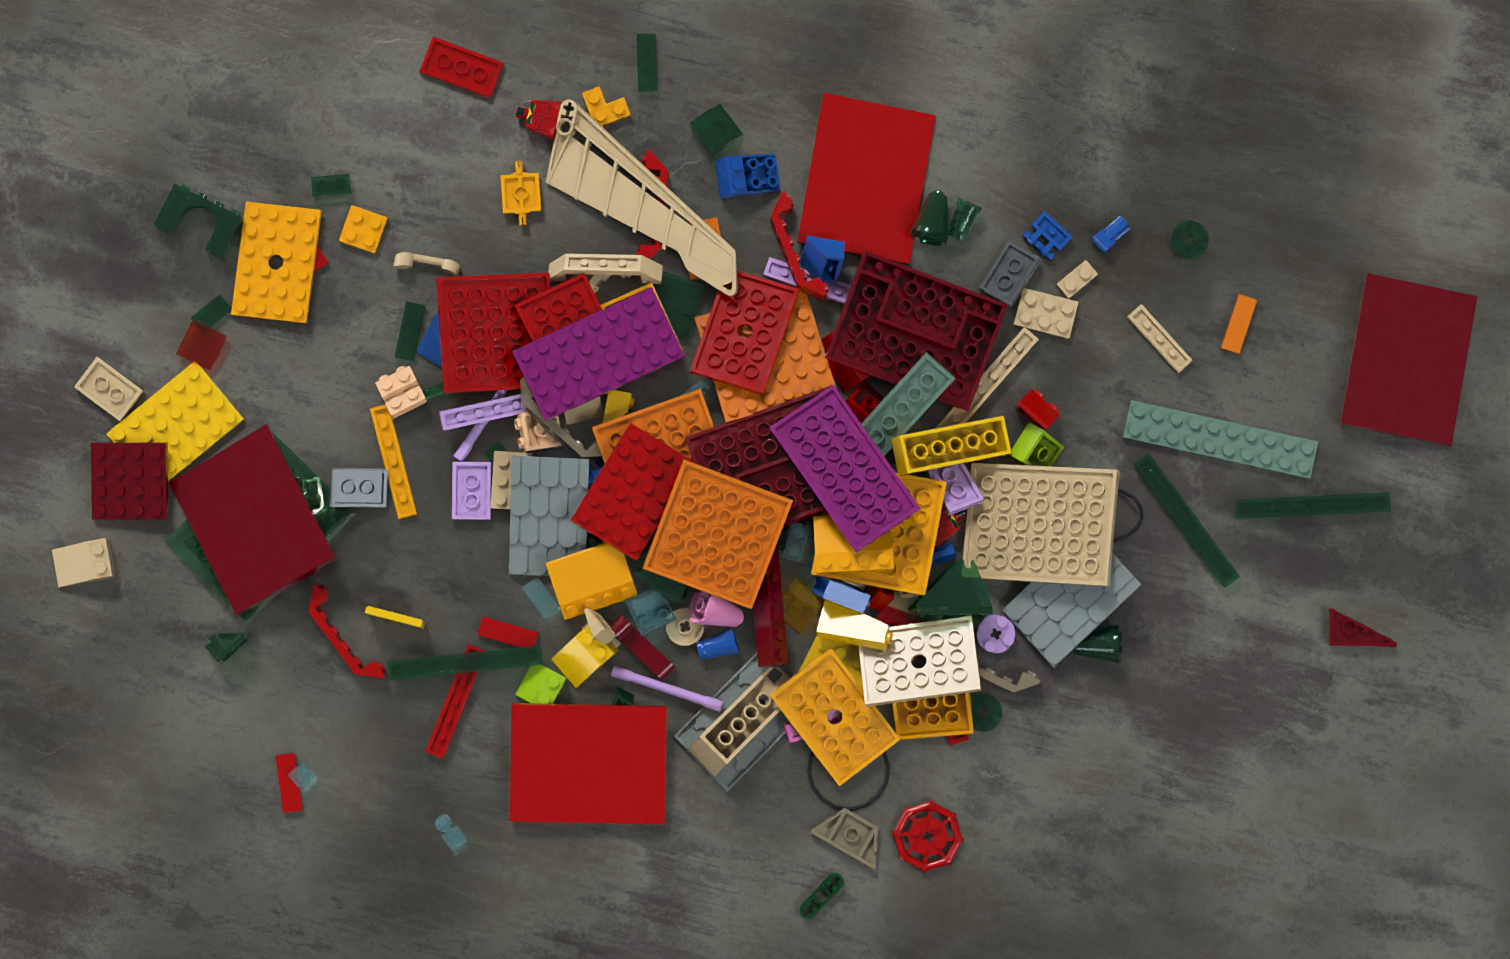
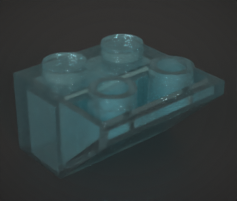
M660 585L625 601L641 636L676 620Z

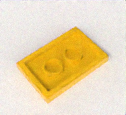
M366 606L365 613L371 616L424 629L426 624L421 619Z

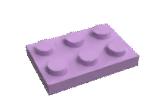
M453 462L452 520H491V462Z
M964 463L924 471L928 479L947 482L943 506L949 516L983 503L984 499Z

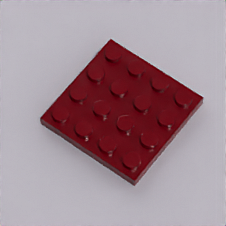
M168 442L91 443L92 520L169 519Z

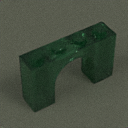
M182 183L180 186L174 184L154 225L174 235L181 219L188 211L195 208L206 209L215 218V230L205 250L225 260L243 225L244 218L241 217L242 213L233 208L229 211L224 208L225 205L217 200L213 203L207 200L208 196L200 192L195 194L190 191V187Z

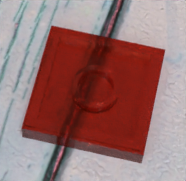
M192 319L176 354L211 370L227 335Z

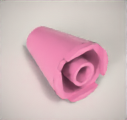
M704 591L695 592L691 599L689 613L692 614V618H690V621L695 624L737 627L743 622V611L726 599Z

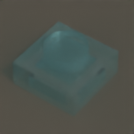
M301 762L288 774L299 789H303L316 777L304 762Z

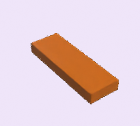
M1241 294L1238 295L1220 349L1239 355L1257 302L1256 299Z

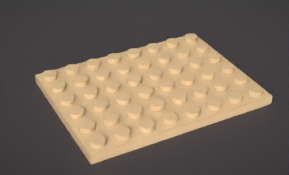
M971 463L970 475L984 500L983 503L967 509L961 577L1109 587L1119 470Z

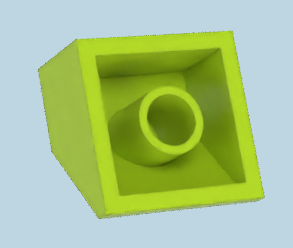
M1028 423L1011 449V454L1008 455L1021 465L1052 467L1064 446L1045 430Z
M532 661L515 695L532 704H554L567 678Z

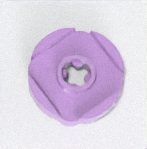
M988 616L978 626L976 632L977 641L988 652L1002 653L1009 649L1014 642V626L1004 616ZM992 629H996L997 631L1001 632V634L999 635V639L996 640L995 637L991 638L990 634L993 633Z

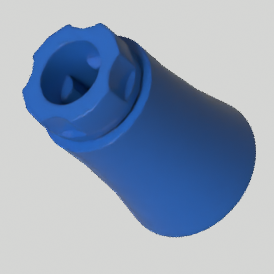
M733 628L696 642L701 660L730 654H740Z

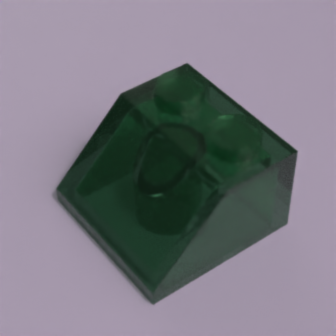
M721 104L704 112L690 122L691 129L712 157L743 135Z

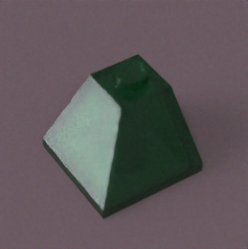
M245 633L213 634L207 639L206 642L208 644L205 647L218 663L224 664L251 637Z

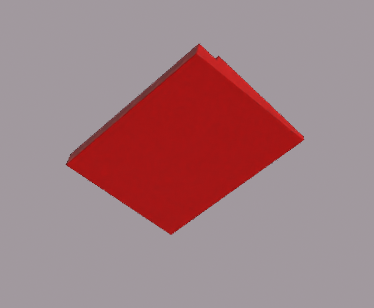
M823 92L797 244L805 245L807 236L845 242L844 253L861 256L865 250L897 263L910 264L936 115Z
M512 703L510 821L665 824L667 706Z

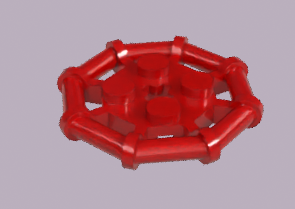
M933 800L913 807H905L901 818L891 833L894 836L900 861L903 860L922 870V873L945 865L950 866L961 843L964 842L957 822V814L934 803ZM928 810V816L916 819L913 814ZM932 810L946 817L943 822L932 817ZM910 817L913 821L912 826L908 832H902ZM950 822L954 837H948L945 824ZM925 831L933 834L930 842L922 839ZM902 836L908 837L911 848L907 851L905 850ZM948 840L954 841L947 855H945L942 851ZM912 851L921 854L922 856H924L923 862L910 856L909 854ZM939 853L942 859L927 863L928 856Z

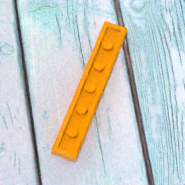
M386 404L370 408L384 466L388 469V481L398 519L418 515L393 418Z

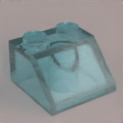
M799 522L794 523L790 527L782 558L813 567L815 556L814 527Z

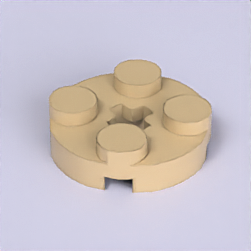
M680 608L673 611L666 621V632L669 638L680 646H690L698 642L704 632L703 624H695L690 621L692 614L689 613V608ZM681 622H689L690 630L682 632Z

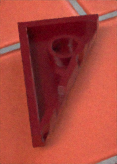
M1329 608L1328 646L1397 647V643L1392 639L1341 614L1333 608Z

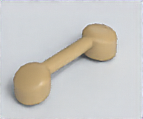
M400 252L396 254L393 268L396 269L412 268L413 261L442 266L441 269L455 276L460 275L461 266L451 259L418 255L410 252Z

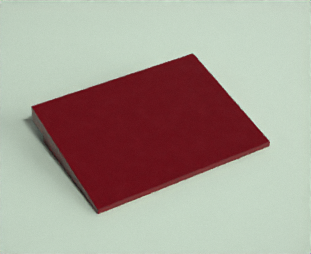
M864 250L825 358L897 385L927 352L955 377L954 381L936 400L969 412L1001 326L1007 304Z
M1367 273L1364 278L1339 425L1452 446L1477 296Z
M829 387L753 413V415L685 437L693 462L792 499L793 502L783 527L827 512L769 427Z
M267 424L169 482L236 615L321 571L322 567L337 560L273 432Z

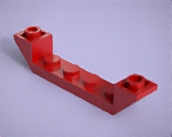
M646 150V155H642V164L649 171L660 173L656 177L668 187V170L650 150ZM655 194V199L666 207V202ZM652 238V243H656V246L640 245V250L636 249V255H643L652 259L663 250V243Z
M783 191L771 214L770 223L796 288L819 300H826L829 291L825 281L822 282L821 278L818 277L806 282V273L804 269L801 270L799 267L800 258L798 253H794L791 247L793 246L792 238L790 235L787 236L785 232L786 224L784 219L780 217L791 214L794 204L791 196H787L786 191Z
M314 584L309 608L310 615L354 674L384 679L386 677L384 672L387 670L380 661L376 663L373 660L364 668H361L362 662L356 655L353 657L350 654L349 650L351 648L345 640L341 642L337 636L340 634L334 625L330 626L327 623L328 617L322 609L318 611V608L329 600L327 597L329 592L323 585Z

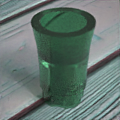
M958 198L947 235L964 242L966 235L969 234L982 208Z

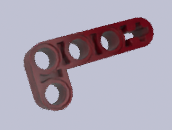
M622 615L610 626L616 637L662 681L676 668Z

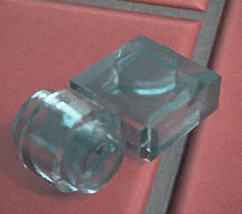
M442 814L436 818L434 824L440 832L446 831L441 837L453 852L467 842L468 838L458 825L451 828L453 821L447 814Z

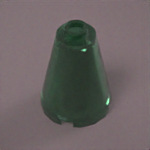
M935 190L928 194L911 229L910 236L914 240L916 237L919 238L920 243L932 246H941L942 242L947 244V196L942 191Z
M1113 625L1093 630L1073 649V653L1112 663H1121L1122 658H1118V653H1122V631H1118L1121 626Z

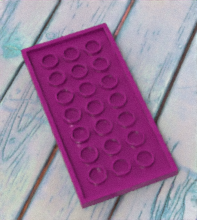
M652 287L512 351L545 421L685 357Z
M834 385L769 427L856 553L921 510Z

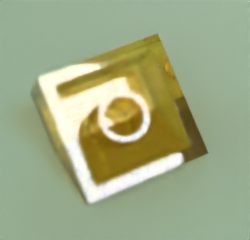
M797 576L782 594L785 623L801 634L825 601L824 598L812 592V588Z

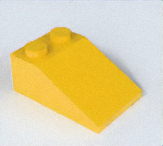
M587 625L551 660L573 686L577 688L619 650L611 641L608 644H604L594 639L589 625Z

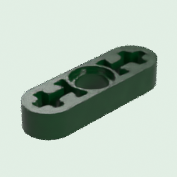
M831 873L801 904L800 914L806 919L813 918L842 888L844 883L843 877L838 873ZM831 877H839L838 882L840 885L838 887L834 885L831 888L834 892L830 894L829 890L823 887V885L826 883L829 886L831 884ZM819 890L826 891L827 899L821 902L816 899V893ZM813 897L814 901L821 906L817 908L815 905L812 908L813 914L810 915L808 913L805 915L803 907L805 905L810 906L813 902L809 900Z

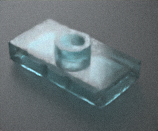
M538 577L522 587L544 619L560 609Z

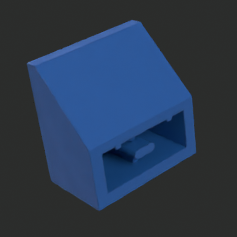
M807 236L799 264L814 278L820 277L822 282L836 284L844 261L845 242Z

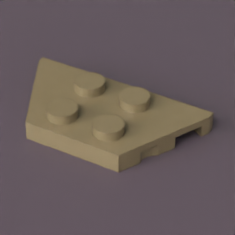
M843 808L810 831V833L875 870L878 827Z

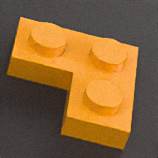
M600 86L582 93L590 116L602 127L631 116L624 97L606 104Z

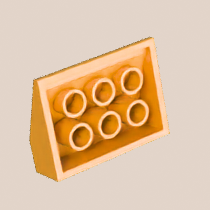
M830 515L813 516L816 574L894 570L892 530L856 553Z
M607 543L545 563L565 620L585 614L584 609L586 608L594 611L638 596L625 555Z
M970 693L892 703L896 734L900 740L974 733Z

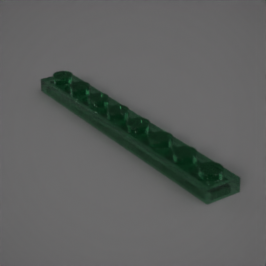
M1148 453L1134 463V467L1223 588L1237 580L1240 575L1151 454Z
M1390 492L1236 499L1237 519L1391 512Z
M539 645L387 661L389 681L543 665L542 646Z

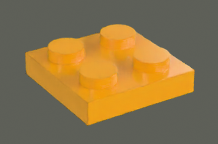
M351 205L339 242L376 254L388 218Z

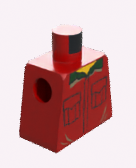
M531 100L529 109L518 106L516 118L526 120L525 128L527 130L554 140L562 102Z
M942 506L935 547L941 545L960 529L957 521L966 517L964 510L949 516L944 506Z

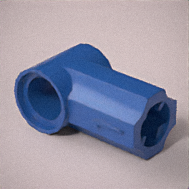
M1119 216L1108 227L1103 228L1094 235L1091 240L1104 254L1116 243L1115 241L1130 230V226L1125 219Z
M952 543L934 548L931 568L956 558Z

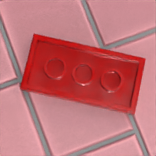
M432 37L419 72L491 99L504 63Z

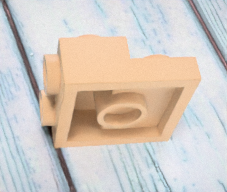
M401 366L396 369V373L390 376L382 375L379 381L375 383L393 419L427 402L410 366Z
M528 412L517 415L514 425L515 429L520 432L518 446L519 449H523V453L563 446ZM556 416V423L560 426L559 416Z

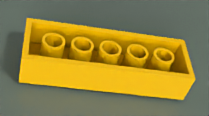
M1004 416L891 438L899 476L1011 454Z

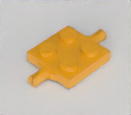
M515 161L516 172L510 175H500L503 214L514 213L519 215V226H526V214L541 212L539 173L523 172V161H519V166L518 161Z

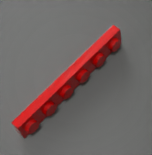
M470 644L467 645L425 752L444 759L485 656V650Z

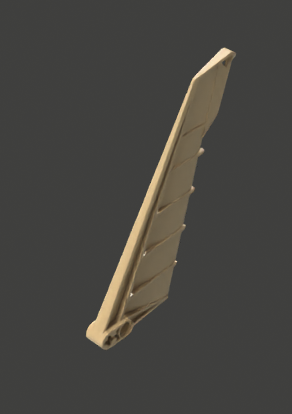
M570 99L563 101L556 124V134L546 183L571 195L575 200H580L603 212L604 216L607 217L609 215L632 227V232L636 233L638 230L663 243L662 249L666 250V246L678 251L689 272L729 296L736 295L738 291L736 250L582 109L577 102ZM568 107H574V111L569 112L567 109ZM566 123H570V130L564 133L563 126ZM577 131L586 137L585 146L573 138ZM591 142L614 160L613 167L590 150ZM619 165L642 183V189L618 171ZM647 188L671 206L670 210L646 192ZM675 210L687 219L692 226L674 213ZM732 282L731 290H728L727 288L723 287L724 285Z

